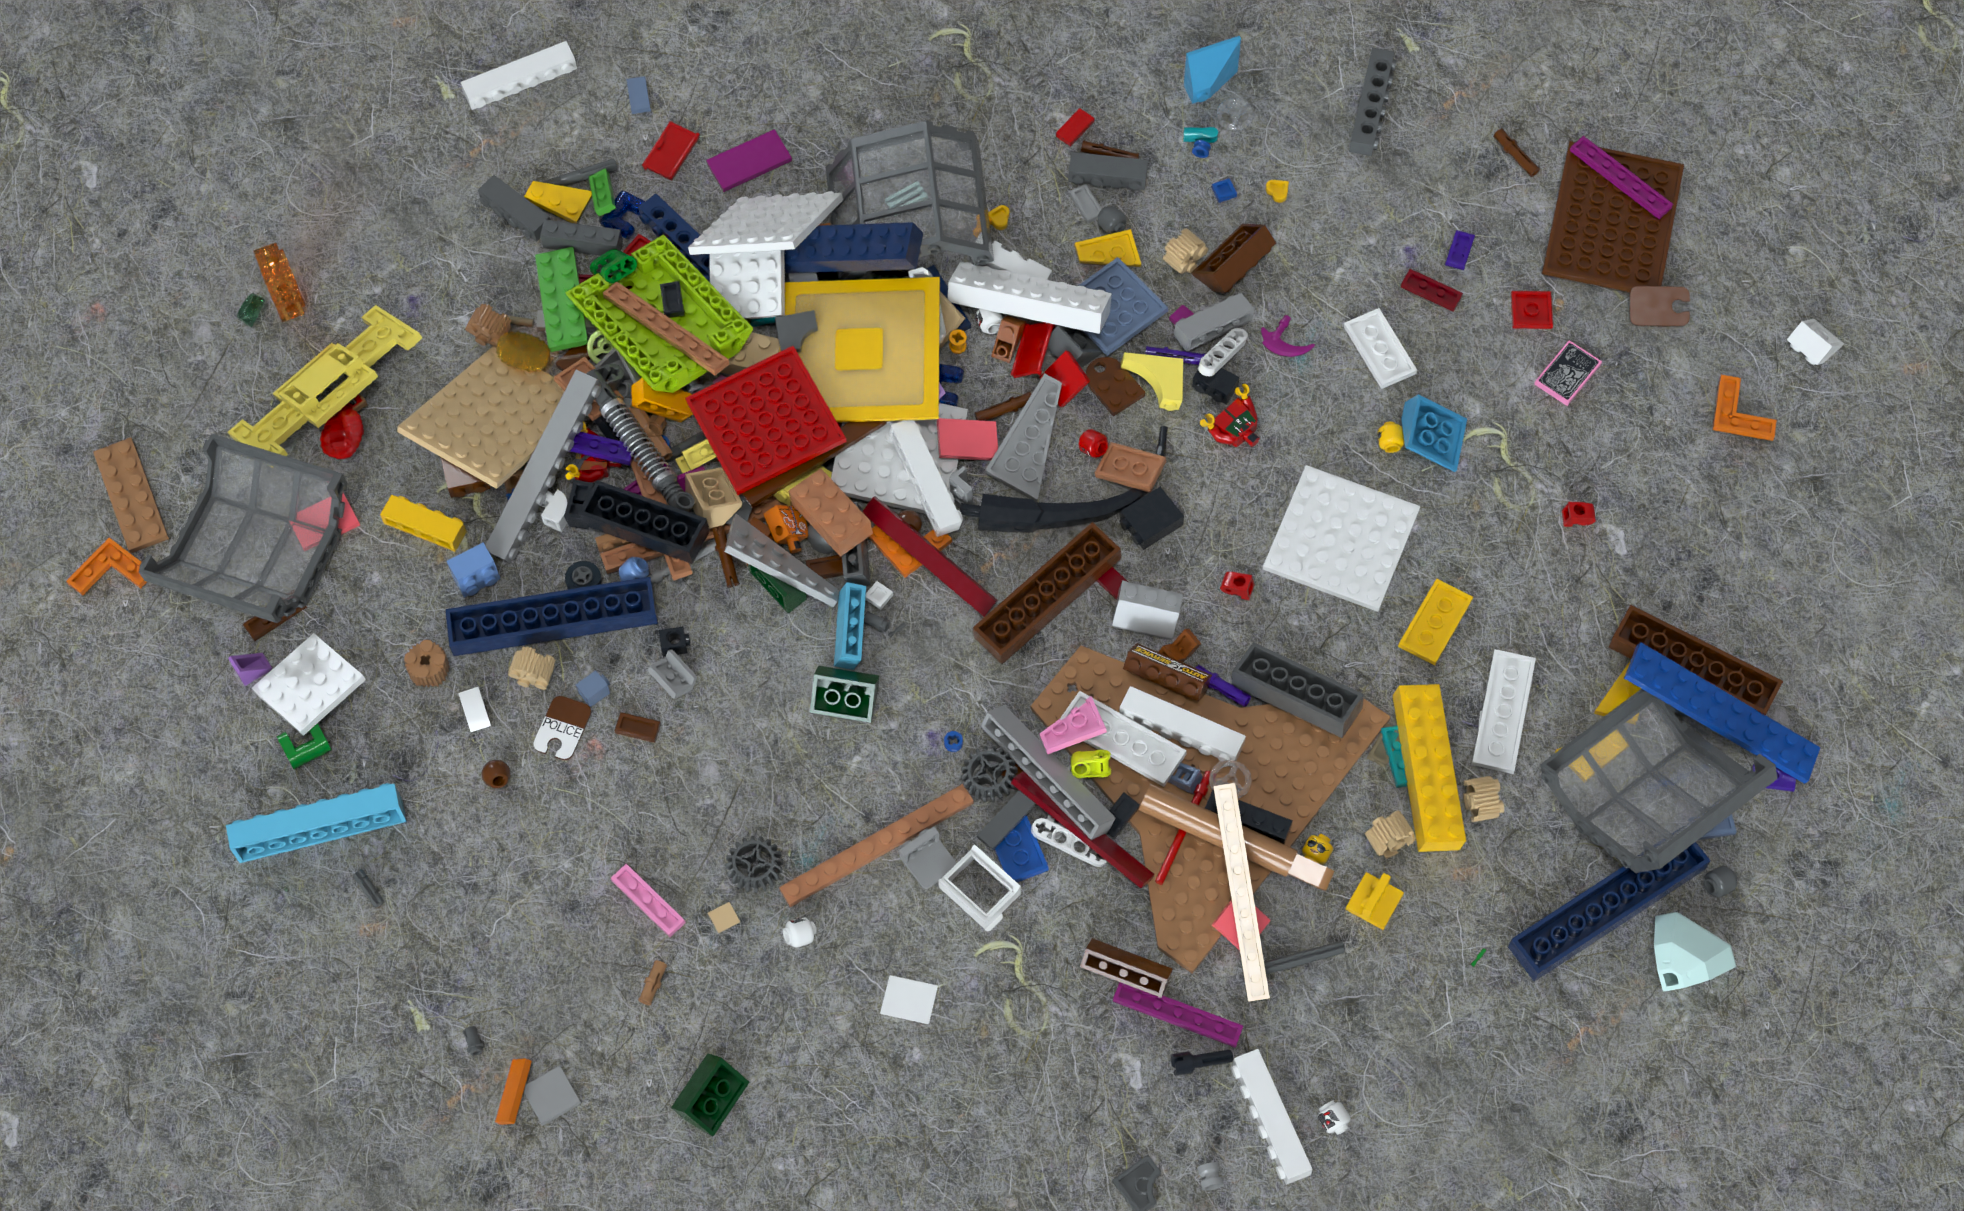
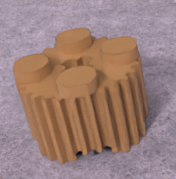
M481 304L480 307L475 309L465 330L475 335V341L483 346L489 343L494 347H500L511 329L510 323L512 320L504 313L499 315V313L492 311L493 307L490 305Z
M423 640L420 644L417 643L416 646H412L413 649H409L410 652H407L404 657L405 667L412 682L416 686L423 685V687L426 685L427 687H430V685L432 687H438L439 684L442 685V681H446L445 678L447 672H449L448 668H450L443 648L439 644L436 645L435 642L432 643L431 640Z

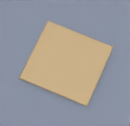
M730 902L708 912L718 933L740 923Z

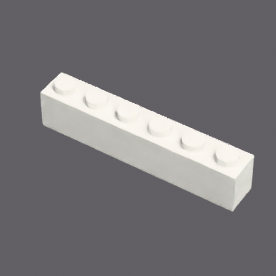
M564 41L462 81L461 86L473 110L491 102L499 101L509 95L517 94L529 87H535L557 76L570 73L577 69L567 42Z
M903 420L891 424L888 434L936 536L939 537L959 530L963 521L962 514L954 505V497L946 488V480L938 471V463L930 454V446L922 437L920 425L916 424L915 420Z
M1131 686L1120 705L1119 713L1149 730L1159 732L1167 739L1173 738L1185 747H1194L1204 755L1217 757L1219 761L1225 764L1231 763L1235 765L1245 744V735Z
M1259 1049L1234 1058L1233 1066L1231 1067L1235 1079L1239 1078L1242 1084L1240 1086L1241 1093L1244 1099L1248 1098L1250 1102L1249 1111L1253 1119L1257 1118L1260 1125L1258 1126V1131L1261 1138H1266L1269 1145L1267 1151L1271 1159L1275 1158L1278 1165L1276 1171L1280 1180L1284 1179L1287 1185L1310 1176L1313 1169Z

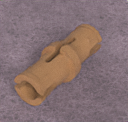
M658 960L654 961L649 976L644 980L645 986L638 999L639 1002L649 1006L652 1004L657 989L661 987L660 981L667 968V964Z

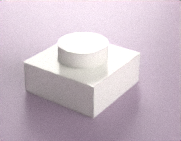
M876 581L866 593L865 600L881 610L891 599L893 592Z

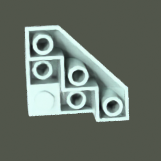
M1678 912L1655 916L1654 949L1657 971L1663 992L1711 980L1736 967L1731 945Z

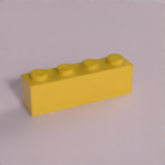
M391 495L380 514L384 524L454 552L458 549L467 532L462 520L456 517H447L438 510L432 511L421 503L414 504L403 496Z

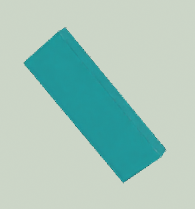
M1398 726L1381 728L1380 733L1383 736L1382 741L1386 754L1389 757V765L1396 788L1407 787L1401 743L1395 741L1399 734L1394 732V730H1398Z

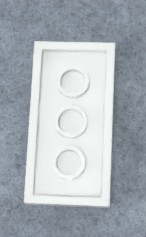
M1380 308L1344 323L1346 332L1381 389L1417 374L1416 367Z

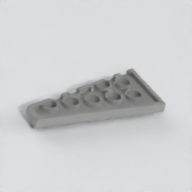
M1045 373L985 469V474L1036 502L1038 501L1062 385L1061 382Z
M738 514L734 515L724 552L832 607L835 606L839 595V590Z

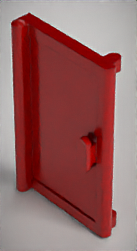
M670 121L644 160L643 168L645 170L649 169L672 181L699 140L700 134Z
M1046 322L1033 325L1025 324L1011 376L1018 378L1036 373L1041 375V367L1055 324Z

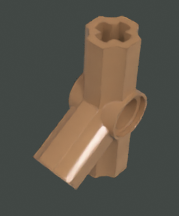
M635 407L630 409V413L637 419V423H640V427L647 433V437L654 443V447H657L661 457H664L665 461L669 460L673 456V452L661 436L667 424L666 418L656 414H652L649 418L644 410Z

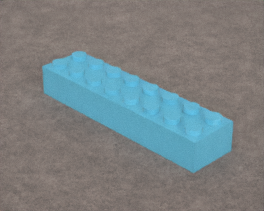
M386 783L378 788L361 789L358 793L350 795L341 794L337 798L330 800L321 799L316 803L309 805L300 804L289 810L280 809L269 815H256L253 819L245 821L236 820L232 824L226 825L230 850L238 862L243 863L407 821L403 801L395 784Z

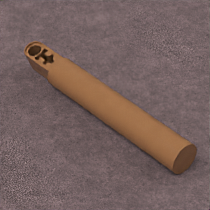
M1150 784L1139 811L1223 848L1218 814ZM1242 825L1247 860L1284 877L1288 874L1318 889L1327 890L1335 871L1297 854L1298 850Z

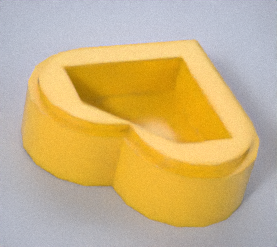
M1269 180L1265 188L1267 194L1271 195L1272 199L1277 203L1284 202L1287 199L1289 181Z
M1000 205L988 212V216L992 218V225L995 229L1004 230L1008 226L1010 210L1005 205Z

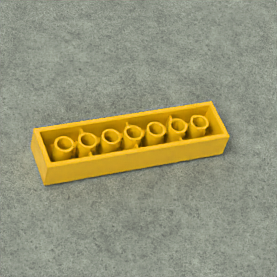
M1399 685L1393 694V702L1418 852L1460 850L1466 842L1440 685Z

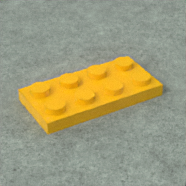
M1436 578L1400 640L1398 647L1436 665L1471 604L1473 596Z

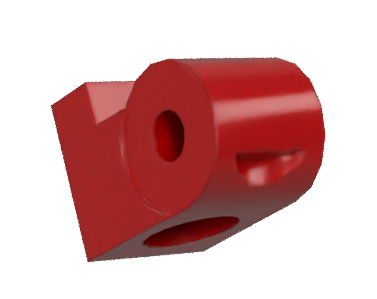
M1569 501L1562 509L1564 527H1572L1573 524L1586 526L1596 522L1595 509L1592 503Z
M1226 572L1220 589L1226 594L1241 596V599L1250 600L1255 584L1252 575Z

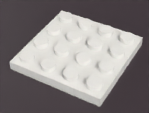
M784 250L710 254V283L744 319L785 316Z
M313 633L256 683L252 690L304 736L366 679Z

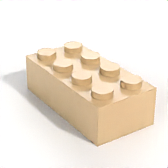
M751 333L740 352L729 358V365L720 372L733 375L778 353L780 348L779 339Z

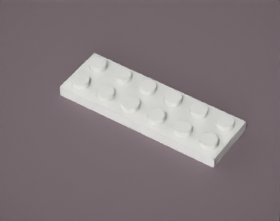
M1494 650L1472 765L1514 774L1536 658Z
M1079 691L1060 719L1062 720L1071 714L1070 711L1075 707L1079 708L1086 703L1085 700L1090 696ZM1092 698L1107 732L1084 742L1098 750L1109 751L1111 757L1164 787L1186 756V750Z

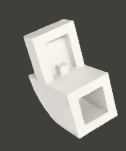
M558 489L554 496L547 490L546 500L543 505H540L545 508L541 517L545 525L562 532L567 524L564 514L568 502L565 495Z

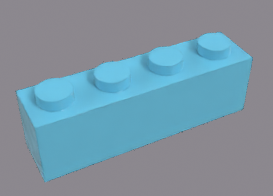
M846 582L839 591L834 655L835 667L854 670L861 661L866 586Z

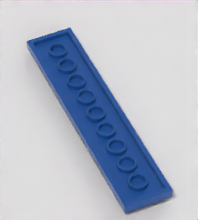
M1640 642L1636 646L1624 679L1754 755L1761 754L1774 763L1776 768L1805 784L1809 781L1821 747L1768 716H1764L1751 706Z

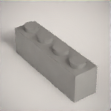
M1242 293L1229 296L1226 300L1214 303L1203 311H1197L1186 319H1180L1175 324L1174 336L1187 352L1230 332L1234 328L1251 322L1254 308Z

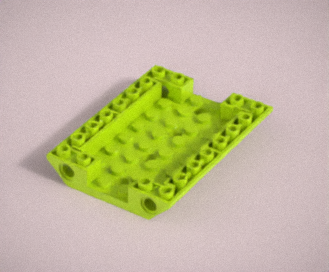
M664 234L631 253L632 257L637 261V267L635 271L619 280L618 283L624 287L633 286V288L628 290L664 314L660 284L680 281L685 315L670 319L727 359L740 352L752 333L753 327ZM599 273L565 292L567 297L653 390L674 393L708 372L701 365L605 299L603 292L614 283L605 281Z

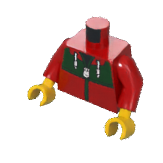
M1242 384L1243 393H1241L1239 387L1235 388V394L1241 396V400L1237 398L1215 418L1212 414H1206L1205 417L1208 423L1205 419L1200 420V425L1208 427L1209 433L1218 443L1238 447L1246 441L1253 447L1260 440V437L1254 433L1257 429L1258 417L1251 397L1247 396L1249 386Z

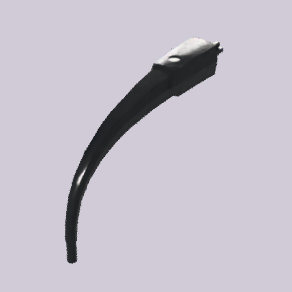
M1161 426L1156 454L1165 457L1168 427ZM1132 488L1123 494L1108 499L1077 503H1045L1027 498L983 494L981 506L961 503L960 512L965 516L979 517L978 530L1033 533L1039 529L1063 528L1107 519L1141 499L1147 492Z

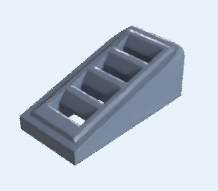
M1180 763L1176 774L1172 775L1168 782L1186 792L1194 794L1196 785L1200 784L1203 778L1201 771Z

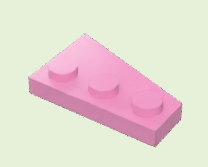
M1092 696L1085 700L1086 703L1079 708L1075 707L1070 711L1071 714L1067 717L1057 720L1039 734L1047 755L1107 732Z

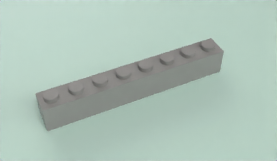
M1005 705L988 711L981 724V728L1006 753L1010 754V757L1014 759L1019 767L1091 840L1108 833L1116 819L1114 815L1053 753L1047 755L1043 743Z

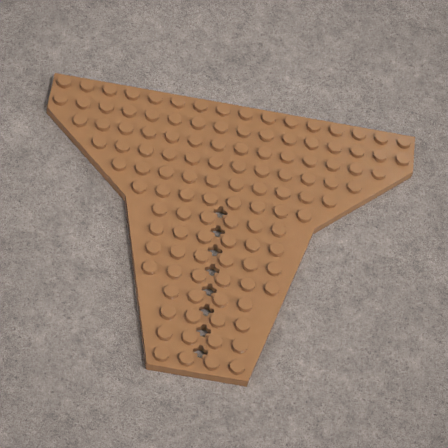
M1080 646L1030 706L1032 712L1048 728L1061 718L1079 691L1092 696L1095 700L1119 712L1120 705L1131 686L1245 735V744L1235 765L1222 763L1217 757L1204 755L1194 747H1185L1173 738L1167 740L1186 750L1187 754L1181 763L1199 769L1202 777L1205 771L1213 773L1207 787L1209 790L1205 798H1202L1199 806L1205 808L1211 792L1214 790L1213 786L1235 783L1238 800L1293 820L1285 843L1289 847H1292L1323 804L1379 735L1381 728L1391 718V716L1363 699V709L1344 737L1341 738L1271 704L1239 708L1206 694L1199 701L1193 700L1123 669L1124 662L1084 646ZM1075 685L1077 691L1068 692V686ZM1151 730V731H1153L1154 733H1156V734L1160 735L1161 737H1163L1159 732L1154 731V730ZM1084 741L1064 748L1071 756L1077 751L1098 750ZM1112 757L1109 759V767L1111 768L1109 776L1103 778L1090 777L1113 805L1123 792L1141 805L1150 784L1190 802L1195 795L1169 782L1163 787ZM1138 809L1130 819L1129 824L1140 835L1144 866L1155 874L1147 885L1157 948L1193 974L1222 936L1212 924L1231 901L1224 850L1187 832L1163 885L1157 884L1155 880L1179 828ZM1248 860L1254 895L1272 871Z

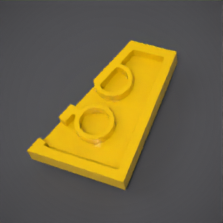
M532 181L524 198L570 223L577 224L592 198V192Z
M1131 229L1074 243L1079 263L1107 265L1118 257L1126 266L1141 267L1142 265Z

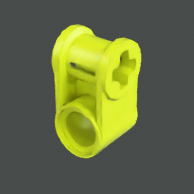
M1107 750L1077 751L1073 753L1070 758L1072 774L1077 778H1103L1111 774V768L1109 767L1111 753Z

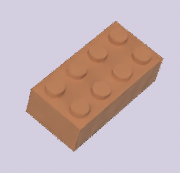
M821 468L788 491L791 504L840 557L873 534L871 521Z

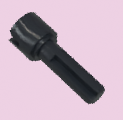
M1231 1050L1192 1055L1189 1051L1171 1054V1066L1176 1068L1173 1072L1175 1076L1193 1073L1195 1068L1233 1062Z

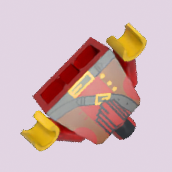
M583 422L580 432L599 436L589 428L586 429V424ZM577 453L575 465L570 464L565 468L570 471L565 476L568 480L575 477L579 481L594 483L597 480L603 479V477H609L610 467L621 468L622 464Z

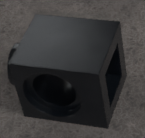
M683 626L659 630L663 657H666L667 652L671 649L677 655L688 653L687 646H690L689 633L685 634ZM674 639L680 640L676 644L671 643V641Z

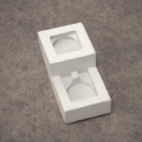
M479 687L458 693L470 731L474 732L491 726Z

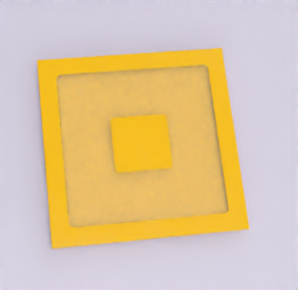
M940 277L785 282V316L815 311L818 331L809 334L804 339L801 352L797 353L837 422L939 419Z

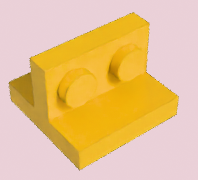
M1366 872L1345 910L1384 930L1404 892L1389 884L1391 876L1383 873L1379 879Z

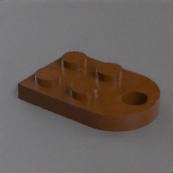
M1100 357L1092 361L1087 367L1086 375L1090 380L1087 384L1112 416L1117 415L1145 397V391L1127 370L1121 369V363L1111 357ZM1103 366L1105 371L1097 372L1095 367Z

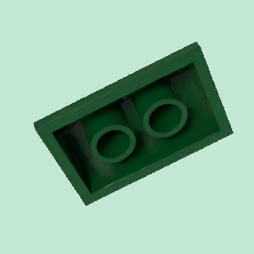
M748 564L749 572L788 614L807 600L806 593Z
M818 666L813 677L810 713L871 723L880 676Z
M707 1053L671 1106V1109L684 1120L713 1137L750 1082L722 1057Z

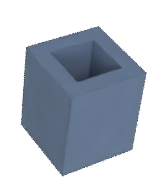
M596 670L576 684L578 694L590 707L610 694L608 679L603 674L600 676Z

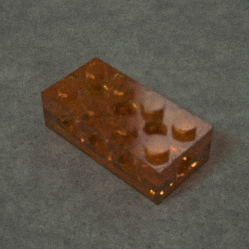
M277 243L253 250L281 321L285 322L304 315L302 307L306 305L284 250H279Z

